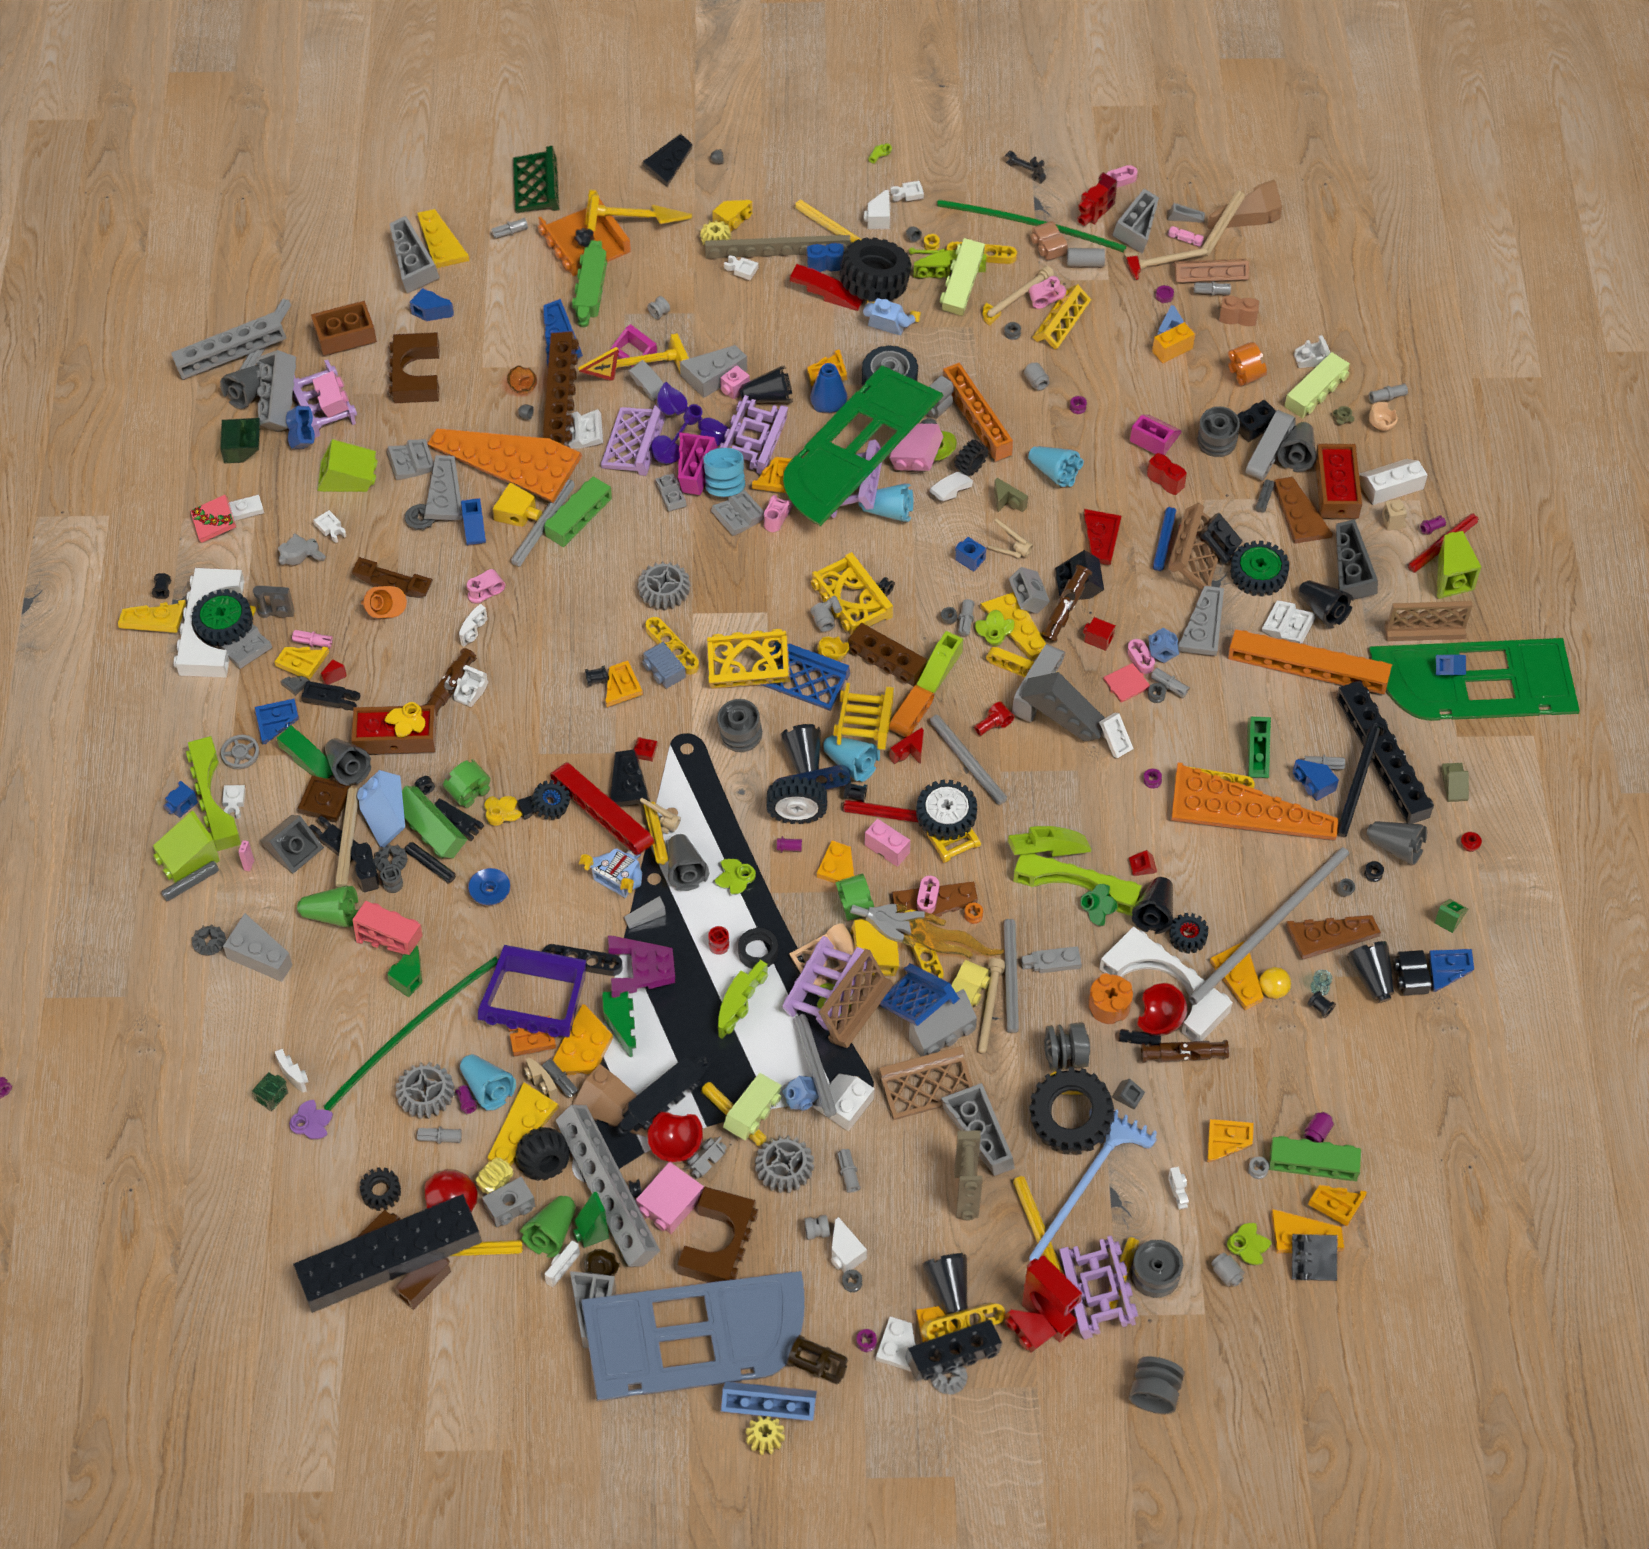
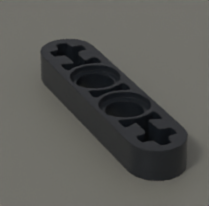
M556 944L546 945L542 952L546 953L555 952L557 955L563 953L562 956L567 957L571 954L577 955L578 959L586 960V972L616 976L623 970L622 959L615 954ZM590 958L598 959V963L594 966L588 965L587 961ZM613 962L617 964L614 966V968H610V965H612Z

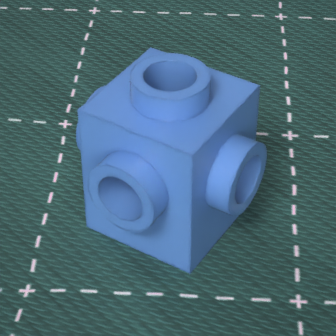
M1162 628L1148 636L1149 650L1152 657L1165 663L1179 655L1178 638L1173 632Z
M798 1076L791 1080L782 1091L786 1098V1103L791 1109L807 1110L819 1098L813 1077Z

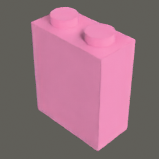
M917 424L892 450L890 455L895 470L930 471L943 439L938 424Z
M669 1162L636 1199V1204L643 1218L651 1219L659 1230H666L672 1234L699 1203L704 1186Z

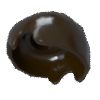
M604 1249L593 1250L587 1255L584 1262L585 1272L590 1274L615 1276L620 1267L615 1254Z

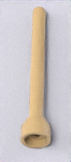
M1044 266L1039 270L1037 277L990 309L987 313L988 316H995L1027 293L1030 287L1054 276L1053 270L1049 266Z
M992 958L988 962L987 969L989 970L990 981L978 1051L982 1054L987 1051L998 979L1005 969V962L998 958Z

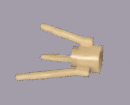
M995 518L994 521L1017 540L1013 546L1015 552L994 546H988V549L1012 555L1018 559L1021 556L1028 557L1033 549V544L1020 537L1003 522Z
M643 798L640 799L642 803L662 814L660 824L663 826L661 827L662 832L668 834L670 830L673 832L677 830L681 817L670 813L658 804L654 805ZM640 824L642 827L649 830L648 825Z

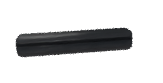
M409 842L406 845L405 849L409 855L447 883L455 880V872L417 844Z

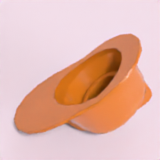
M380 586L370 588L366 592L361 604L364 605L366 612L371 617L393 618L404 612L407 600L406 595L398 587Z

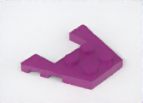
M608 935L609 954H631L633 978H611L612 997H618L620 993L629 991L630 994L635 993L638 988L648 986L651 989L675 983L672 948Z

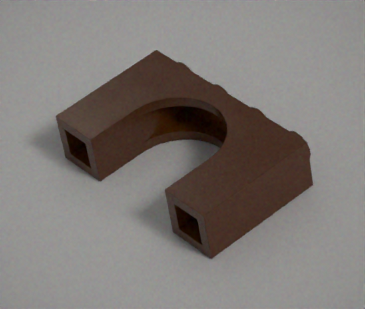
M438 332L393 334V342H390V353H393V356H389L390 367H392V370H389V379L392 382V385H389V395L393 396L394 404L439 402L437 375L413 376L403 371L405 366L412 361L439 359L440 344Z
M704 1186L698 1204V1215L726 1223L733 1230L734 1238L726 1248L717 1252H707L684 1245L677 1264L678 1274L708 1283L736 1280L739 1269L736 1268L738 1261L742 1262L745 1255L744 1243L745 1241L749 1242L752 1234L751 1223L756 1222L759 1209H756V1200Z
M384 1209L357 1237L396 1222L400 1218L395 1213L390 1214ZM446 1257L410 1272L395 1287L397 1297L414 1310L451 1273L449 1259Z

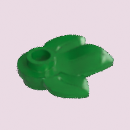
M1098 884L1093 891L1085 893L1080 901L1082 908L1089 913L1090 920L1098 926H1104L1106 915L1114 913L1118 908L1116 900L1108 896L1110 886L1106 884Z

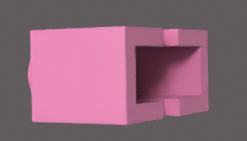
M334 371L312 379L316 392H320L318 399L321 409L328 418L349 409L347 401H349L348 395L342 389V387H345L344 382L340 376H336Z
M878 818L865 832V846L877 854H882L886 860L897 867L910 853V839Z

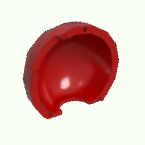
M1168 983L1155 984L1144 991L1142 1001L1144 1002L1145 1010L1144 1014L1138 1017V1027L1144 1032L1155 1036L1169 1035L1179 1029L1184 1023L1187 1014V1003L1183 993L1173 984Z
M661 1112L654 1118L648 1130V1144L652 1152L665 1162L681 1163L692 1158L700 1150L703 1141L702 1124L695 1114L678 1116Z
M444 1169L436 1172L425 1183L427 1208L461 1194L464 1195L471 1212L477 1203L478 1192L475 1183L467 1174L459 1170Z

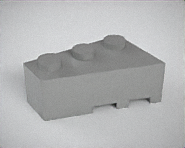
M1143 189L1118 220L1112 236L1143 254L1159 197Z
M734 345L680 361V374L691 387L705 398L721 388L720 377L736 365L746 372L747 356Z
M244 913L223 945L227 959L281 982L292 967L289 952L246 913Z
M570 1271L583 1348H589L581 1301L583 1299L615 1295V1276Z

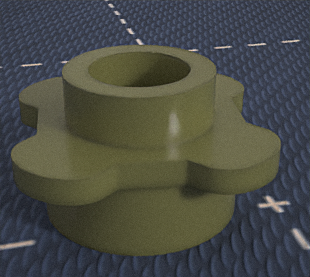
M1341 406L1338 410L1333 411V416L1337 418L1339 425L1354 422L1355 417L1352 416V410L1349 407Z

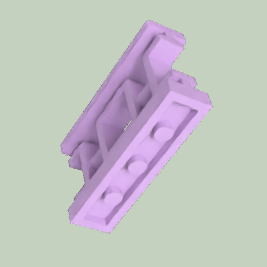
M745 395L743 401L738 402L736 409L738 413L733 415L730 424L732 427L727 429L725 434L726 441L721 443L720 448H731L736 436V444L742 445L743 448L734 445L732 448L740 451L743 454V459L750 461L749 469L757 468V473L761 474L765 467L768 466L787 419L788 407L781 405L780 409H777V406L773 405L771 412L755 408L756 400L752 399L750 401L748 400L749 396ZM747 408H748V414H747V416L754 417L755 420L744 417V414H745ZM762 420L767 421V422H770V423H773V426H772L770 432H769V426H770V425H769V424H766V423H763ZM748 428L762 432L760 439L756 440L743 436L745 429ZM763 445H764V448H763V450H762V452H761V455H760V457H759V460H757L758 453H757V452L750 451V449L752 448V449L761 451V449H762V447H763Z
M1112 1235L1107 1236V1240H1099L1102 1250L1081 1256L1078 1246L1073 1247L1071 1250L1068 1247L1060 1249L1066 1277L1082 1292L1081 1302L1074 1309L1084 1340L1092 1338L1094 1333L1096 1335L1101 1333L1099 1322L1119 1317L1122 1327H1126L1130 1323L1132 1326L1136 1325L1135 1317H1138L1135 1303L1131 1304L1129 1296H1133L1130 1283H1125L1124 1276L1127 1275V1270L1124 1262H1120L1118 1255L1122 1254L1119 1242H1114ZM1109 1248L1111 1249L1117 1272L1113 1274L1111 1266L1100 1268L1098 1263L1100 1260L1109 1258L1107 1251ZM1073 1258H1076L1079 1266L1090 1264L1091 1271L1080 1274L1082 1283L1078 1281ZM1109 1276L1112 1292L1091 1297L1088 1281ZM1120 1289L1128 1314L1125 1316L1121 1307L1110 1309L1109 1302L1120 1299L1118 1293ZM1084 1299L1087 1300L1089 1307L1096 1305L1101 1307V1313L1091 1315L1092 1325L1089 1324Z

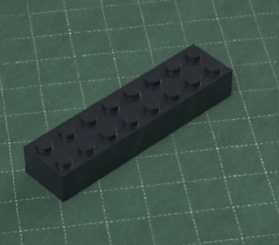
M461 1194L293 1263L313 1313L480 1244L482 1240L466 1199Z

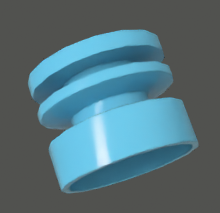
M717 448L705 454L703 458L705 486L710 494L727 497L736 495L744 490V459L740 451L733 448Z

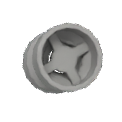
M821 1215L816 1219L812 1217L804 1218L807 1240L815 1239L816 1236L830 1237L827 1215Z

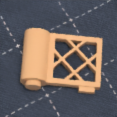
M844 924L834 925L823 935L834 945L833 949L851 955L854 953V939ZM822 936L790 953V957L800 973H802L806 963L799 962L797 957L803 953L811 957L816 944L821 940ZM829 956L823 966L826 967L828 959L836 960L839 966L832 970L842 972L848 962ZM820 974L813 984L817 986L825 984L829 977Z

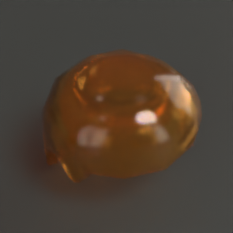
M518 365L509 371L507 383L515 393L527 395L535 389L537 376L529 367L524 368Z

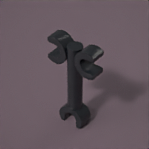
M1013 151L1005 154V157L1009 158L1006 161V164L1009 166L1016 164L1034 172L1031 175L1032 180L1039 178L1040 183L1046 180V175L1042 168L1045 165L1044 160L1037 162V158L1034 156L1030 162L1018 158Z

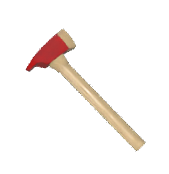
M1201 248L1142 260L1138 259L1137 252L1125 253V258L1130 272L1138 280V274L1146 267L1203 256L1208 253L1207 248Z

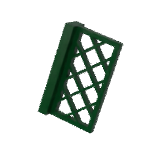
M553 145L547 146L545 152L513 157L516 213L552 207L553 211L560 210L557 156ZM544 158V161L540 164L535 163L538 159ZM521 162H526V163H527V164H525L522 168H521L520 166H518V163H521ZM531 166L536 167L532 172L527 171ZM540 170L545 172L541 177L536 176ZM524 173L527 177L523 181L518 179ZM533 178L536 182L532 186L527 184ZM541 183L546 185L541 191L537 189ZM523 187H526L528 190L524 194L519 192ZM532 192H535L537 195L533 199L528 197ZM541 197L546 198L545 202H537ZM524 200L528 201L526 205L520 206Z

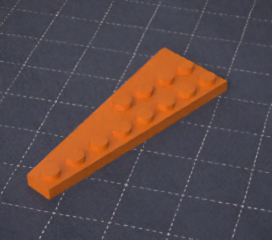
M1177 763L1171 821L1336 840L1338 818L1316 810L1315 812L1308 810L1299 804L1283 801L1277 796L1272 797L1263 794V791L1237 782L1232 783L1221 779L1218 775L1214 774L1213 776L1201 772V769H1193L1184 766L1183 763Z

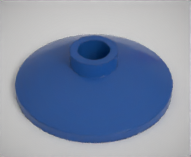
M494 868L478 871L469 882L471 897L482 905L498 904L510 892L508 876L501 870Z

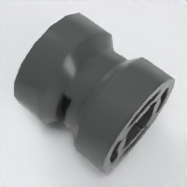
M395 865L384 867L380 873L384 890L388 893L399 892L403 887L401 870Z

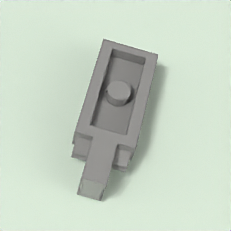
M1078 946L1032 952L1031 955L1022 956L1021 961L1023 970L1034 969V971H1039V973L1080 969L1082 966Z

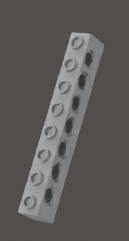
M570 1105L556 1119L560 1132L565 1137L569 1150L573 1154L578 1168L587 1182L588 1188L592 1193L597 1191L606 1212L607 1225L624 1256L625 1262L629 1267L645 1266L660 1252V1249L587 1105Z

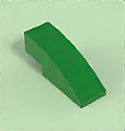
M292 725L277 737L278 746L293 757L294 762L310 775L326 779L333 775L327 757Z

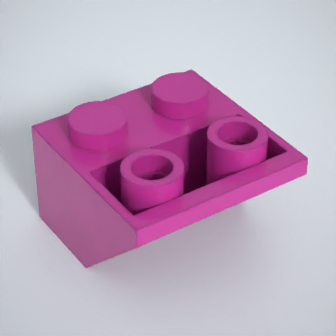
M1149 414L1141 415L1132 426L1130 442L1154 454L1161 453L1165 455L1180 436L1182 430Z

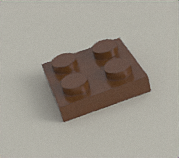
M312 775L298 806V812L318 818L323 816L327 820L337 822L346 803L348 789L351 785L346 786L338 781Z

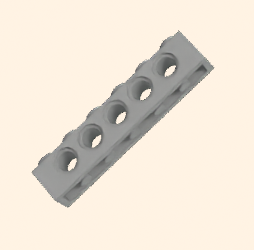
M273 312L171 352L183 380L287 338L276 312Z

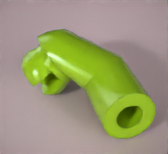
M889 143L877 145L868 158L869 162L875 164L879 157L889 155L892 151V146Z

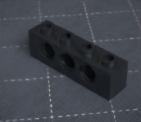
M990 1319L908 1347L905 1358L915 1380L923 1379L927 1381L942 1372L950 1373L956 1370L957 1367L963 1365L971 1366L980 1359L994 1358L1000 1352L1002 1341ZM971 1343H977L980 1347H974ZM950 1350H956L959 1354H953ZM930 1357H935V1358H937L939 1361L934 1362V1361H931L929 1358H930Z

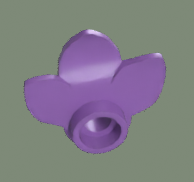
M309 1100L301 1104L298 1113L291 1118L290 1128L295 1134H305L310 1139L324 1138L328 1135L324 1127L330 1123L333 1113L327 1110L316 1109L315 1101ZM299 1123H305L303 1126H297Z

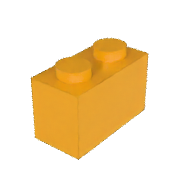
M1183 322L1155 336L1152 352L1162 363H1165L1193 349L1195 333Z

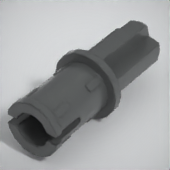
M552 1058L542 1065L554 1083L558 1085L568 1098L577 1093L578 1089L566 1076L567 1073L563 1072Z

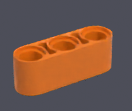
M915 685L892 718L889 730L903 737L912 734L931 706L935 693Z

